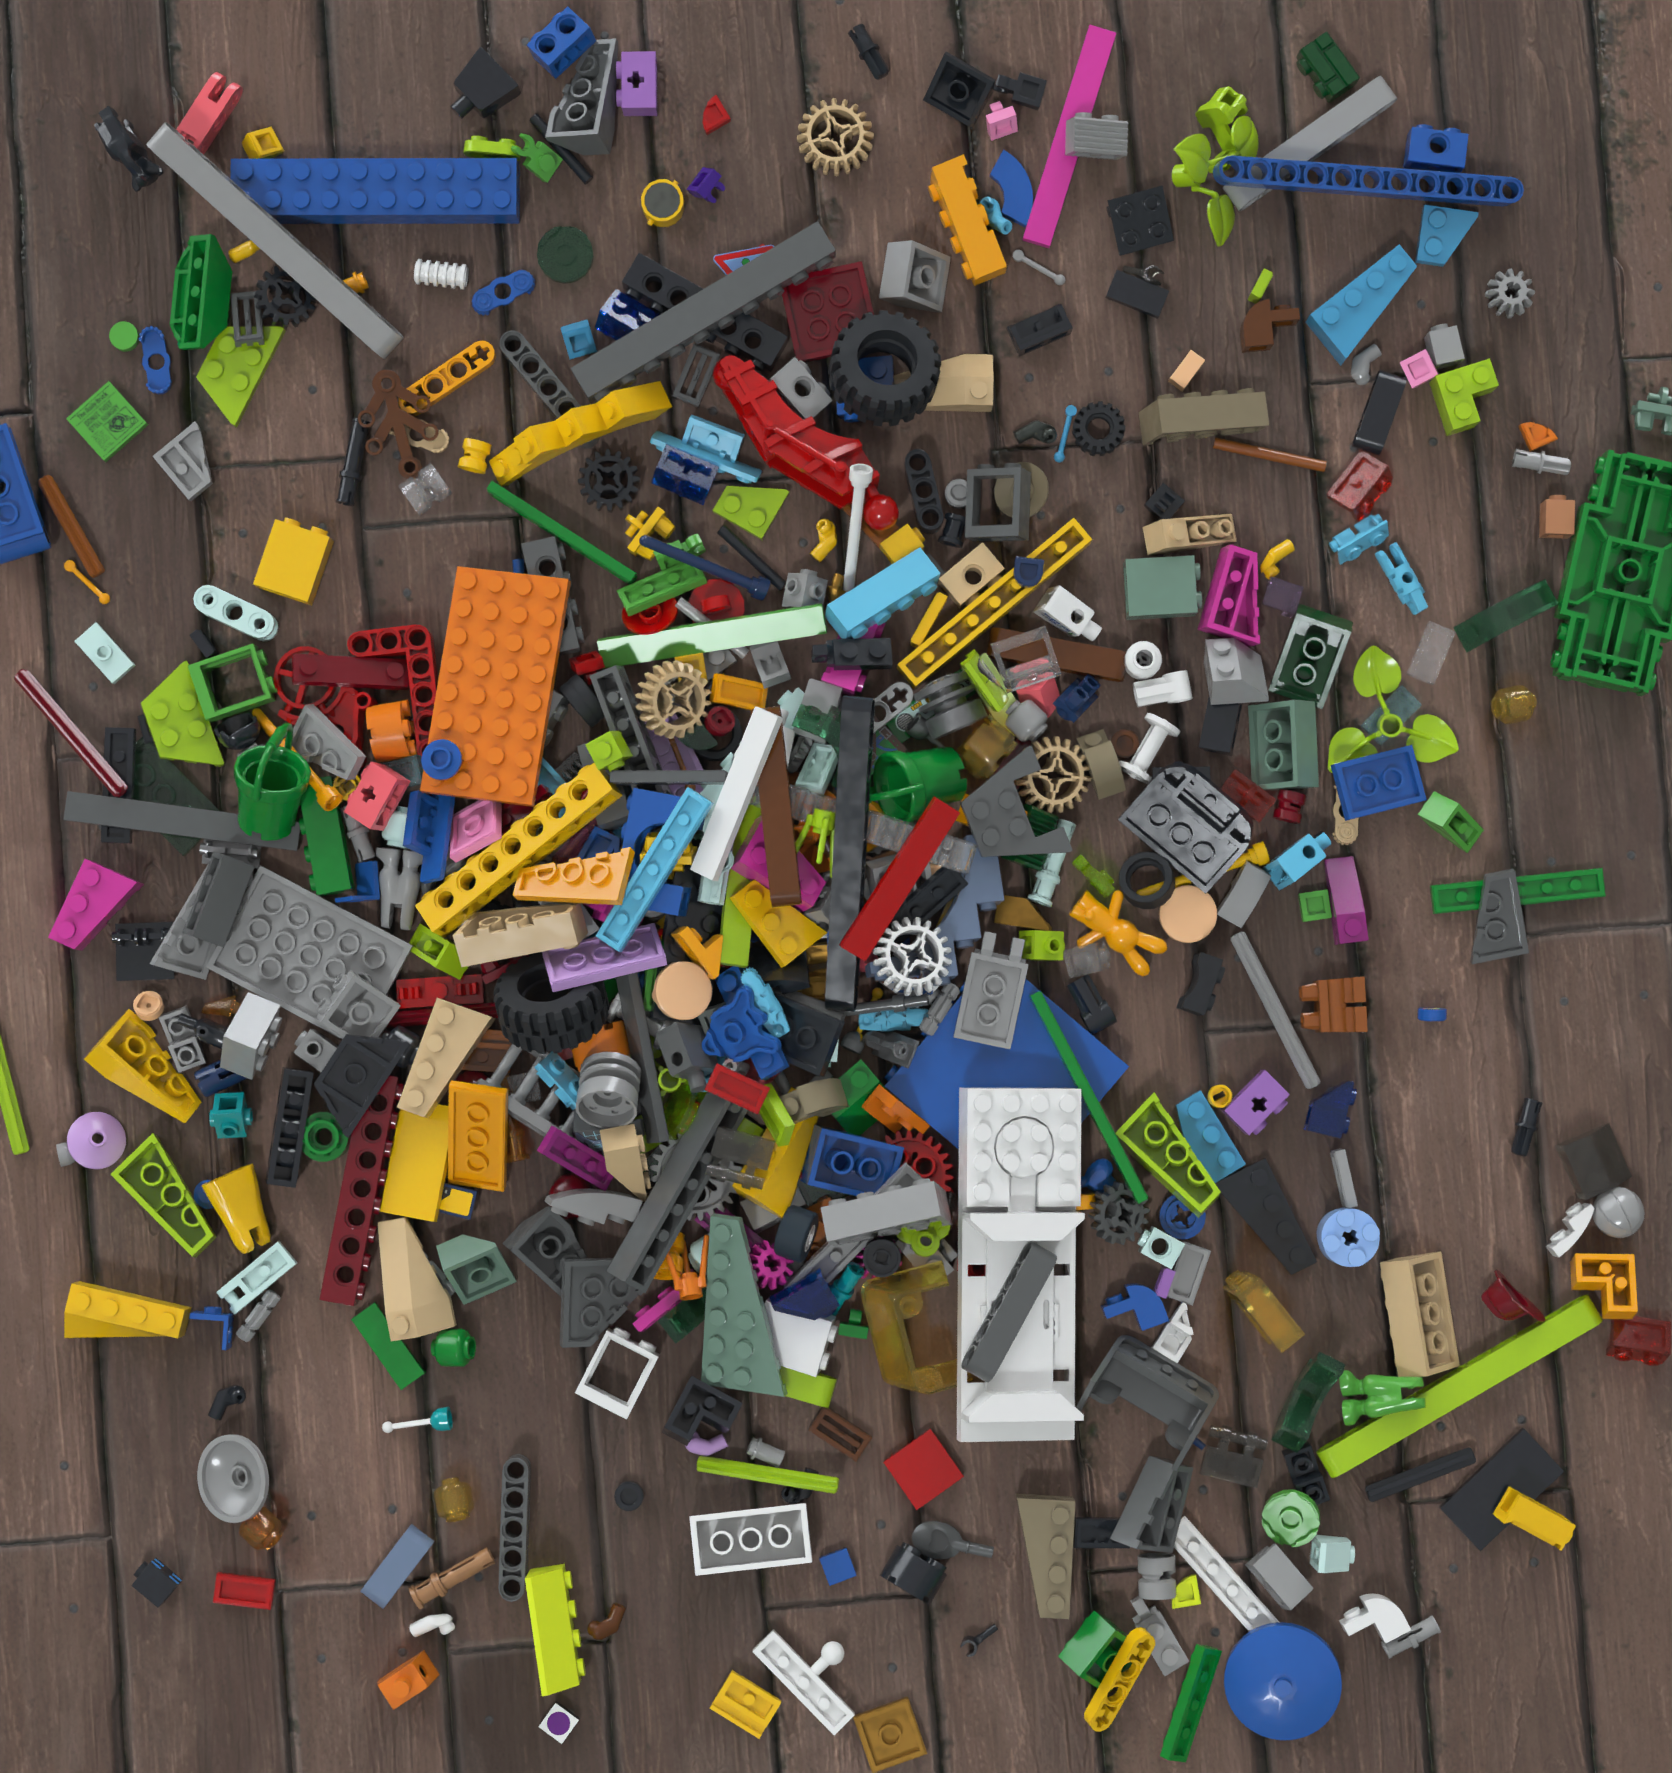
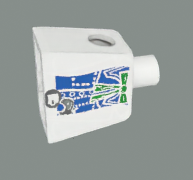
M1060 585L1048 588L1033 610L1035 614L1070 637L1082 634L1093 642L1102 630V627L1091 620L1095 612ZM1072 613H1073L1074 616H1075V621H1074V622L1071 620V614H1072Z

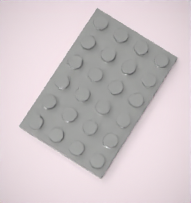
M260 865L251 885L242 898L243 907L233 921L231 938L225 942L224 948L217 945L206 968L269 1001L279 1004L280 1007L343 1039L344 1037L317 1019L319 1013L316 1011L321 1000L324 997L330 999L336 989L333 988V985L338 976L342 973L347 975L349 970H351L388 996L413 945Z

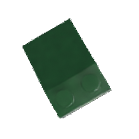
M1298 604L1268 691L1293 700L1315 701V707L1323 709L1351 635L1353 622Z

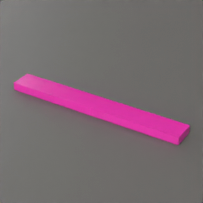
M1089 25L1025 229L1023 241L1050 248L1078 158L1077 156L1065 155L1066 121L1075 117L1076 113H1092L1116 32Z

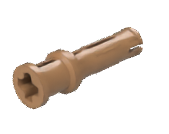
M485 1547L440 1574L433 1572L430 1574L429 1579L416 1586H408L410 1595L416 1606L421 1610L424 1608V1604L438 1596H446L448 1589L483 1569L496 1564L491 1551L488 1547Z

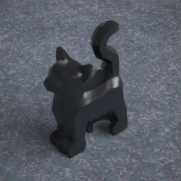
M110 106L104 108L99 112L103 122L95 123V129L98 131L104 147L112 159L124 164L131 172L132 187L135 192H138L142 187L156 182L158 176L164 173L163 169L148 159L146 148L133 131V124L125 119L123 125L117 118L119 115Z

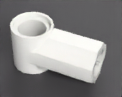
M1187 670L1164 674L1161 678L1133 683L1137 707L1164 702L1173 704L1193 699Z

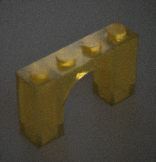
M1237 1270L1225 1279L1227 1284L1223 1287L1224 1291L1267 1344L1270 1345L1272 1343L1278 1351L1283 1353L1305 1335L1260 1277L1246 1270L1243 1272Z

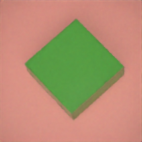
M1328 889L1298 894L1302 922L1332 918Z

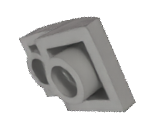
M1246 860L1231 882L1232 888L1217 908V915L1242 928L1263 894L1271 874Z
M187 1005L164 1013L159 1017L178 1073L206 1063L201 1042L196 1036L195 1031L177 1024L181 1013L191 1017Z

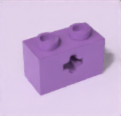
M656 51L621 52V61H616L617 79H622V89L616 90L617 107H622L623 116H657ZM635 80H640L639 88H633Z
M1261 1070L1232 1099L1231 1103L1221 1111L1245 1135H1250L1252 1132L1257 1135L1268 1124L1265 1119L1272 1112L1275 1115L1278 1114L1288 1104L1285 1099L1290 1094L1266 1070ZM1253 1098L1263 1099L1261 1102L1262 1110L1251 1109L1254 1106Z

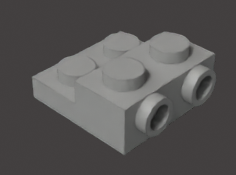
M349 970L347 975L342 973L338 976L333 985V988L336 989L330 999L324 997L316 1011L319 1013L317 1019L342 1037H345L346 1034L379 1037L401 1005Z

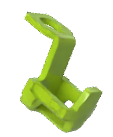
M1229 86L1219 88L1206 104L1200 106L1195 113L1202 128L1209 127L1212 129L1222 149V152L1215 158L1231 154L1235 151L1231 141V129L1228 124H1231L1236 116L1245 115L1248 111L1244 95L1237 93ZM1216 164L1208 167L1209 173H1213ZM1224 164L1223 171L1228 170L1231 165Z

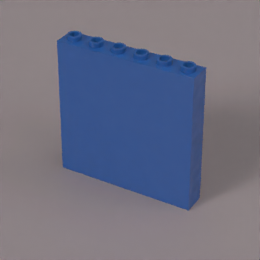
M1025 979L1011 1049L953 1037L962 998L961 995L956 1002L952 1000V1006L942 1022L937 1024L938 1029L934 1035L930 1036L924 1032L921 1033L925 1038L917 1046L909 1069L903 1066L898 1068L894 1065L884 1077L888 1081L884 1086L958 1150L959 1088H1076L1029 998L1030 995L1040 990L1027 979ZM965 982L959 988L961 993H963ZM1043 994L1098 1102H1100L1129 1066ZM1081 1098L1082 1123L1090 1113Z

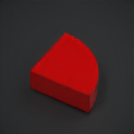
M717 95L708 101L703 113V128L706 135L731 122L730 116Z

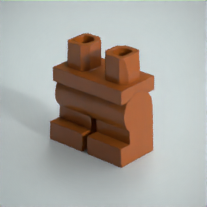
M1365 976L1313 981V984L1299 986L1300 1002L1314 1001V1012L1301 1013V1028L1316 1030V1033L1368 1032L1366 1006L1347 1007V1003L1366 1002Z

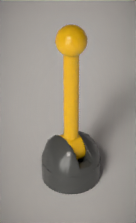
M874 988L872 990L873 997L871 1001H877L883 996L882 989ZM858 1026L856 1031L848 1032L843 1037L840 1046L850 1052L861 1055L865 1045L864 1036L861 1034L863 1030L859 1029Z

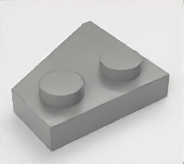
M196 422L192 423L153 455V458L189 501L194 500L213 484L201 429Z

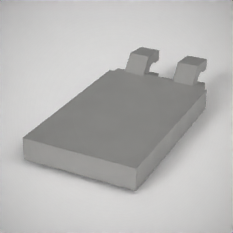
M984 931L981 950L975 949L974 952H971L953 1037L1011 1049L1029 965L1025 964L1026 959L1021 958L1025 940L1013 937L1009 956L993 952L996 933Z

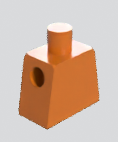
M425 1650L380 1678L377 1681V1685L394 1710L429 1687L440 1674ZM419 1667L422 1668V1670L424 1671L426 1677H424V1676L422 1675V1673H421Z

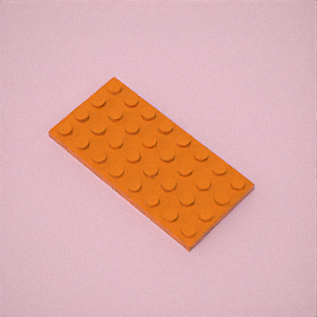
M457 566L428 745L440 739L453 742L461 751L462 764L459 771L453 777L446 780H436L430 777L423 769L420 787L422 793L535 806L571 585L569 579Z

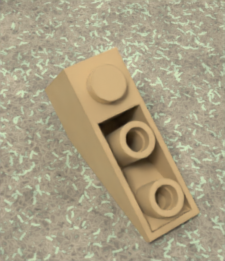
M1232 514L1161 519L1143 527L1147 555L1174 553L1237 542Z
M634 1124L600 1130L607 1171L639 1199L646 1202V1190L651 1189L649 1173L643 1172L648 1170L645 1153L640 1154V1152H645L642 1134L636 1135Z

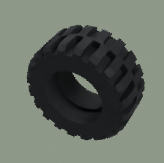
M879 310L878 315H873L872 312L862 315L861 320L858 318L851 320L848 323V328H843L840 331L837 341L834 343L828 371L830 375V389L835 390L834 398L839 404H845L843 410L849 415L857 414V420L865 423L866 420L874 421V426H882L883 422H889V426H896L903 419L907 423L914 419L915 413L921 414L926 409L927 403H930L934 396L941 372V355L938 354L939 347L936 340H930L931 333L926 327L921 329L918 326L919 321L912 317L910 320L903 318V313L896 312L895 315H890L888 310ZM871 353H889L898 357L906 364L911 376L899 384H879L869 379L862 372L858 361Z
M541 952L533 953L530 957L524 956L518 960V963L509 965L505 970L506 973L502 972L494 987V1002L503 1035L518 1048L521 1046V1049L528 1052L535 1050L538 1054H546L547 1051L560 1053L563 1049L570 1048L571 1050L577 1048L579 1043H586L591 1040L593 1034L597 1035L609 1015V1001L604 980L552 992Z

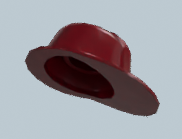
M1497 1269L1494 1271L1497 1279L1482 1293L1481 1298L1496 1317L1503 1320H1515L1530 1314L1540 1322L1546 1320L1540 1310L1515 1289Z

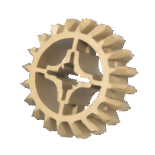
M832 98L831 106H827L825 100L820 101L821 109L819 110L816 106L812 105L810 107L812 115L805 113L803 115L805 123H801L798 126V130L802 134L797 135V142L803 143L799 146V152L807 153L804 157L806 163L815 160L813 163L815 171L822 165L824 175L829 173V168L834 169V176L836 177L839 176V169L841 168L844 169L846 174H850V165L859 169L860 162L858 159L866 161L868 154L865 151L872 150L873 145L868 142L874 139V133L868 131L872 128L871 121H864L866 118L865 111L856 114L858 111L857 104L852 105L849 109L847 108L848 100L846 99L842 101L841 106L837 105L836 98ZM835 118L845 119L852 126L850 124L840 125L836 122ZM825 121V132L812 140V134L817 125ZM831 127L833 132L837 133V137L840 135V146H838L837 141H833V138L830 140ZM859 135L855 148L846 154V142L852 140L853 136ZM820 148L821 151L826 149L832 150L836 157L827 156L818 149Z
M675 660L673 663L670 661L662 662V667L659 665L653 666V674L649 672L644 673L647 682L638 683L643 690L642 693L635 694L636 698L641 699V703L635 707L637 710L643 711L638 718L646 722L645 727L649 730H654V733L658 736L664 735L666 738L672 739L674 736L683 738L685 732L688 734L694 733L693 725L702 726L700 717L708 715L704 708L711 705V702L706 700V696L712 693L709 689L704 688L708 681L705 678H700L702 672L698 669H693V666L689 663L683 664L682 661ZM672 678H682L679 683H674L671 687L665 685ZM676 712L682 714L681 717L674 721H665L668 716L672 717Z
M1054 736L1051 742L1048 737H1042V746L1038 741L1031 742L1037 760L1050 752V757H1047L1046 764L1041 770L1014 781L1015 785H1024V788L1018 792L1019 796L1029 794L1025 801L1027 805L1035 802L1036 808L1042 810L1044 807L1045 811L1051 814L1054 807L1057 813H1063L1064 805L1068 809H1073L1072 799L1081 802L1083 799L1078 792H1088L1089 790L1086 786L1082 785L1083 781H1091V776L1084 775V771L1089 770L1088 765H1082L1081 763L1085 760V755L1080 754L1077 756L1080 746L1074 745L1070 748L1071 740L1064 739L1061 743L1059 736ZM1060 753L1069 760L1073 773L1063 769L1062 759L1059 758ZM1054 770V772L1062 774L1064 777L1048 778V776L1041 775V773L1053 772ZM1032 777L1039 778L1042 781L1043 791H1046L1045 797L1035 788ZM1065 781H1072L1068 790L1055 798L1056 793L1059 792L1060 785Z

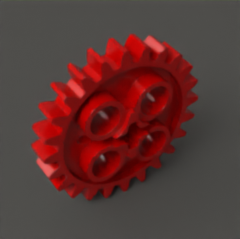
M912 1130L907 1131L905 1138L900 1131H896L895 1140L888 1135L885 1136L886 1143L904 1147V1163L909 1164L923 1179L928 1178L930 1181H935L948 1193L954 1191L947 1186V1183L956 1180L955 1177L948 1175V1172L955 1167L952 1164H945L951 1156L948 1153L940 1154L944 1148L941 1143L933 1147L935 1138L930 1136L924 1141L925 1134L920 1132L914 1138ZM916 1152L918 1155L912 1165V1156ZM931 1160L933 1165L931 1172L925 1175L921 1174V1164L924 1161Z

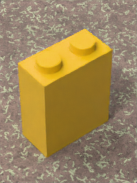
M286 517L284 521L275 519L253 584L259 589L312 606L334 541L327 536L328 532L312 526L311 530L301 528V523Z

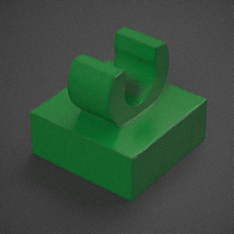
M850 1309L849 1322L840 1321L838 1335L867 1339L869 1327L868 1325L860 1324L862 1310Z

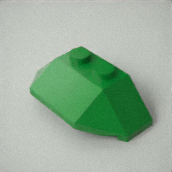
M212 234L190 236L187 242L188 246L182 253L175 268L170 327L178 341L179 349L182 350L204 349L227 328L232 269L216 236Z

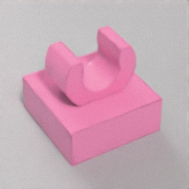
M1000 101L989 105L992 113L986 115V123L991 141L1018 132L1017 117L1013 106L1003 109Z
M1426 349L1400 362L1413 389L1439 375Z

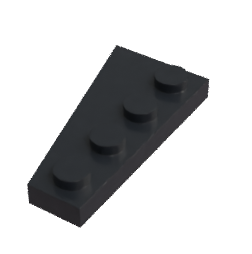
M1266 1158L1240 1169L1215 1183L1231 1206L1246 1221L1248 1226L1263 1241L1289 1274L1293 1275L1317 1263Z

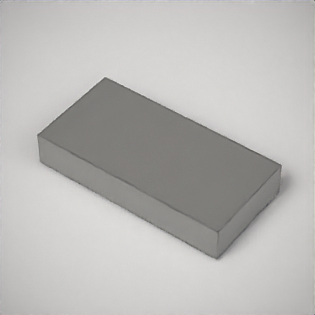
M1345 1149L1331 1150L1330 1155L1341 1204L1345 1208L1357 1207L1358 1204Z
M1183 1241L1185 1245L1175 1262L1173 1270L1176 1273L1167 1297L1193 1306L1211 1251Z

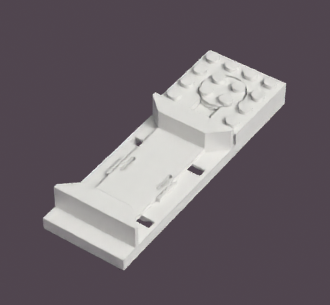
M959 1088L957 1440L960 1442L1074 1440L1075 1421H1084V1415L1075 1407L1076 1227L1085 1219V1213L1076 1211V1206H1081V1089ZM1029 1241H1033L1057 1256L1056 1264H1065V1275H1054L1053 1268L993 1379L990 1382H967V1371L961 1367L963 1358L1020 1253ZM968 1265H986V1276H968ZM1053 1370H1064V1381H1053Z

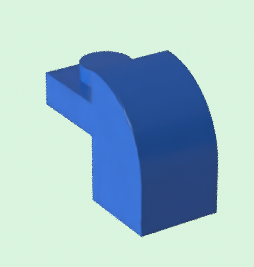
M1125 1284L1126 1297H1122L1121 1293L1105 1299L1107 1304L1101 1305L1106 1319L1133 1310L1139 1329L1142 1331L1169 1321L1160 1297L1153 1290L1142 1284Z

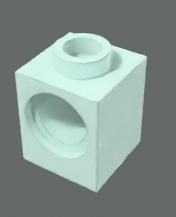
M1151 1226L1150 1230L1144 1229L1137 1242L1140 1245L1138 1250L1140 1253L1171 1270L1185 1245L1183 1242ZM1157 1238H1163L1166 1242V1249L1161 1254H1155L1152 1251V1243Z

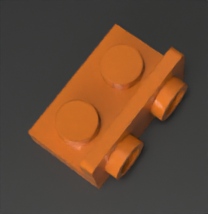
M880 1084L862 1105L865 1111L895 1134L903 1126L909 1131L914 1127L924 1134L930 1126Z

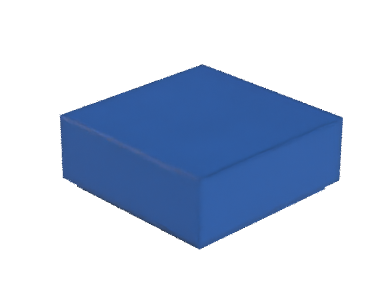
M847 1547L819 1557L829 1586L857 1576Z

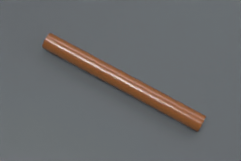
M1215 437L1213 442V449L1324 472L1327 461L1217 437Z

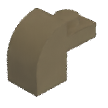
M1104 729L1076 738L1081 754L1085 755V763L1089 767L1088 774L1091 776L1090 782L1098 799L1100 800L1126 791L1116 752L1111 741L1108 740Z
M834 1078L817 1080L796 1087L797 1090L779 1097L794 1124L813 1116L825 1117L849 1107L841 1080Z

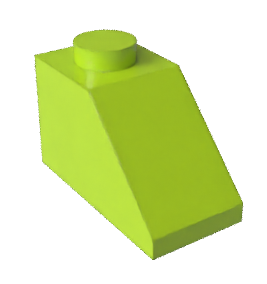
M419 924L409 941V944L413 945L411 952L435 968L460 980L469 966L461 967L455 943L433 933L428 927Z

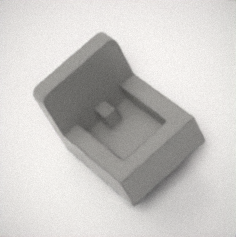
M778 641L750 646V651L764 689L791 679Z

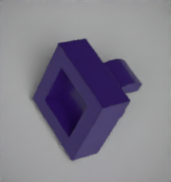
M703 167L686 190L694 197L703 198L707 202L715 203L717 200L711 195V190L713 187H716L719 191H724L725 186L723 183L718 182L722 176L715 169Z

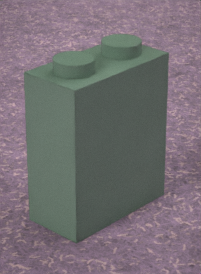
M1194 555L1125 559L1123 574L1126 620L1195 616L1198 613V609L1202 608L1201 591H1196V580H1200V564L1195 563Z

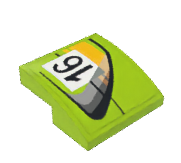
M973 649L965 655L967 659L961 662L960 665L991 709L999 712L1006 705L1009 697L978 652Z

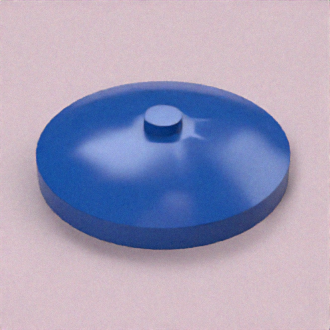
M1276 1622L1265 1624L1249 1631L1235 1644L1226 1662L1224 1688L1232 1711L1247 1728L1266 1738L1294 1740L1318 1731L1329 1721L1340 1701L1342 1679L1338 1660L1334 1652L1319 1635L1297 1624Z

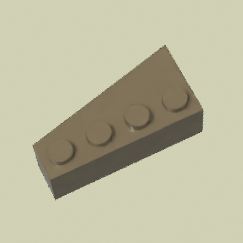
M1015 1493L1040 1618L1069 1619L1075 1500L1072 1496Z

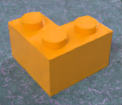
M1575 1253L1570 1261L1571 1290H1601L1602 1319H1632L1638 1312L1634 1254Z

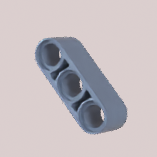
M411 1524L360 1592L384 1609L435 1541Z

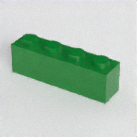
M333 776L320 777L325 785L333 787L335 780ZM308 783L307 790L301 796L299 804L303 817L299 818V825L302 835L306 834L308 845L304 846V853L307 863L311 862L313 874H309L311 889L316 891L318 896L354 891L355 885L342 813L339 810L341 808L340 804L331 811H324L317 802V792Z

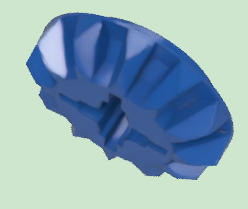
M1171 1195L1163 1202L1159 1213L1162 1228L1167 1234L1177 1239H1189L1196 1236L1205 1224L1206 1213L1204 1212L1198 1218L1191 1212L1186 1217L1188 1227L1182 1221L1171 1222L1178 1215L1176 1205L1183 1211H1190L1174 1195Z

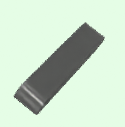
M511 330L501 336L500 348L505 358L556 419L561 416L560 412L563 407L570 405L576 408L581 406L521 333ZM517 340L521 342V347L515 352H510L506 349L511 341ZM530 362L539 364V369L533 374H528L524 371L525 366ZM547 384H554L557 386V391L555 394L547 396L542 393L543 388ZM600 437L579 446L585 449L592 448L598 443Z
M1029 1241L1025 1245L966 1352L961 1364L962 1369L985 1382H990L993 1379L1056 1264L1057 1256L1033 1241Z
M521 1454L509 1457L502 1469L498 1589L501 1597L510 1602L517 1601L526 1590L525 1577L528 1574L531 1463L526 1456ZM510 1463H521L524 1467V1474L521 1476L513 1475L509 1469ZM512 1491L521 1493L523 1503L513 1505L509 1501V1493ZM518 1521L522 1525V1532L520 1534H512L508 1530V1522ZM509 1550L518 1551L521 1555V1562L516 1564L509 1562L506 1555ZM511 1579L518 1581L521 1588L520 1591L517 1593L508 1591L506 1581Z

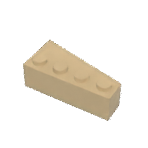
M557 903L475 912L453 934V939L461 967L553 949H572L580 945V942L588 934L580 903Z
M437 998L397 1108L429 1118L449 1089L451 1080H454L457 1074L460 1073L473 1050L476 1049L488 1028L495 1021V1018Z

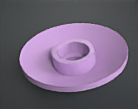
M90 1112L80 1116L71 1125L67 1135V1147L70 1155L78 1164L89 1169H103L113 1165L121 1157L126 1146V1135L120 1122L113 1116L103 1112ZM100 1134L103 1137V1141L98 1144L94 1143L92 1136Z

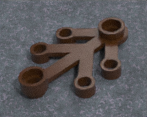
M381 370L374 376L372 381L375 394L367 408L359 413L358 422L364 428L372 427L375 424V414L384 400L386 401L388 412L374 437L366 442L365 448L372 456L381 454L383 443L393 427L402 459L398 465L399 472L405 479L412 480L420 475L422 466L420 461L412 455L404 425L420 433L426 441H434L438 437L439 432L434 424H426L400 409L396 396L412 404L414 409L421 414L427 413L430 410L431 403L426 396H418L402 387L401 380L394 371ZM384 379H390L392 386L389 389H384L381 386V382ZM420 399H424L428 403L427 408L424 410L417 408V402ZM364 414H370L372 421L369 424H363L361 417ZM428 427L435 429V435L431 438L426 437L424 434L425 429ZM371 442L379 443L380 449L377 452L369 450ZM408 462L415 464V470L412 473H408L404 469L405 464Z

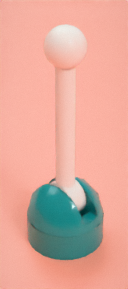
M450 1407L436 1409L428 1419L393 1424L387 1421L383 1423L382 1430L385 1433H390L393 1429L431 1424L437 1431L452 1430L453 1419Z

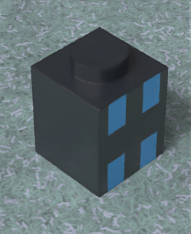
M155 1558L149 1564L146 1561L141 1564L133 1574L137 1579L131 1586L159 1608L182 1582V1579Z

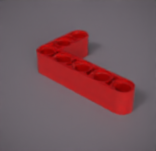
M416 624L354 632L347 640V647L355 657L390 658L406 656L418 757L421 760L422 753L428 745L430 731H423L421 725L425 718L432 717L438 685L432 634L426 627ZM418 632L425 633L426 640L424 644L414 646L412 643L413 636ZM388 636L397 637V645L393 649L384 648V640ZM361 639H367L369 642L368 649L362 653L356 652V643ZM422 660L428 661V671L422 675L417 674L415 671L416 664ZM423 689L432 690V698L429 702L421 703L418 699V695Z

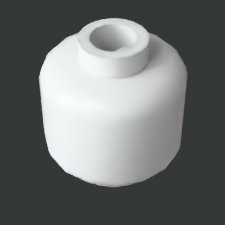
M1139 641L1132 644L1124 657L1126 672L1132 678L1138 680H1146L1153 677L1162 664V655L1159 648L1148 641Z

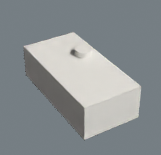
M806 1503L689 1516L695 1576L813 1562Z

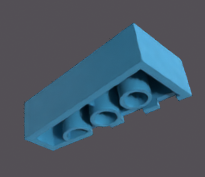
M1400 244L1311 313L1305 322L1340 366L1417 267Z

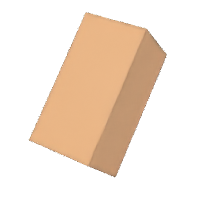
M1190 350L1168 382L1183 392L1204 364L1205 359Z

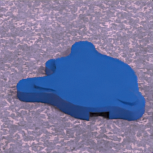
M749 986L740 987L730 1004H726L713 1012L710 1017L712 1019L710 1029L707 1030L706 1036L702 1041V1049L707 1055H717L721 1058L725 1056L733 1059L732 1062L744 1061L754 1056L757 1052L775 1054L781 1050L779 1038L762 1030V1025L767 1022L768 1016L754 1005V992Z

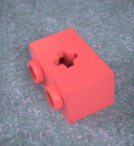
M370 762L363 770L361 781L356 790L349 795L344 812L369 829L384 831L411 781L385 764Z

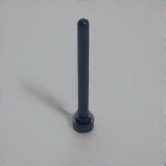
M643 535L639 539L640 544L646 548L746 588L752 598L763 601L768 592L770 580L762 576L749 578L647 535Z

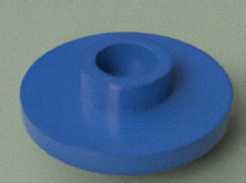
M435 740L427 745L422 753V767L430 777L436 780L449 779L461 767V751L449 740Z

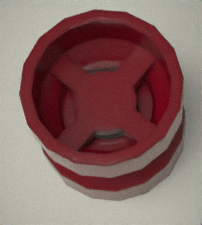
M1279 789L1277 795L1279 803L1278 807L1274 809L1272 818L1283 822L1300 824L1302 819L1300 810L1301 806L1305 805L1307 796L1298 792Z

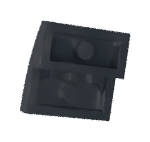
M765 946L750 948L747 968L753 967V969H756L765 984H769L771 988L779 986L782 995L810 988L807 949L785 967L781 968Z

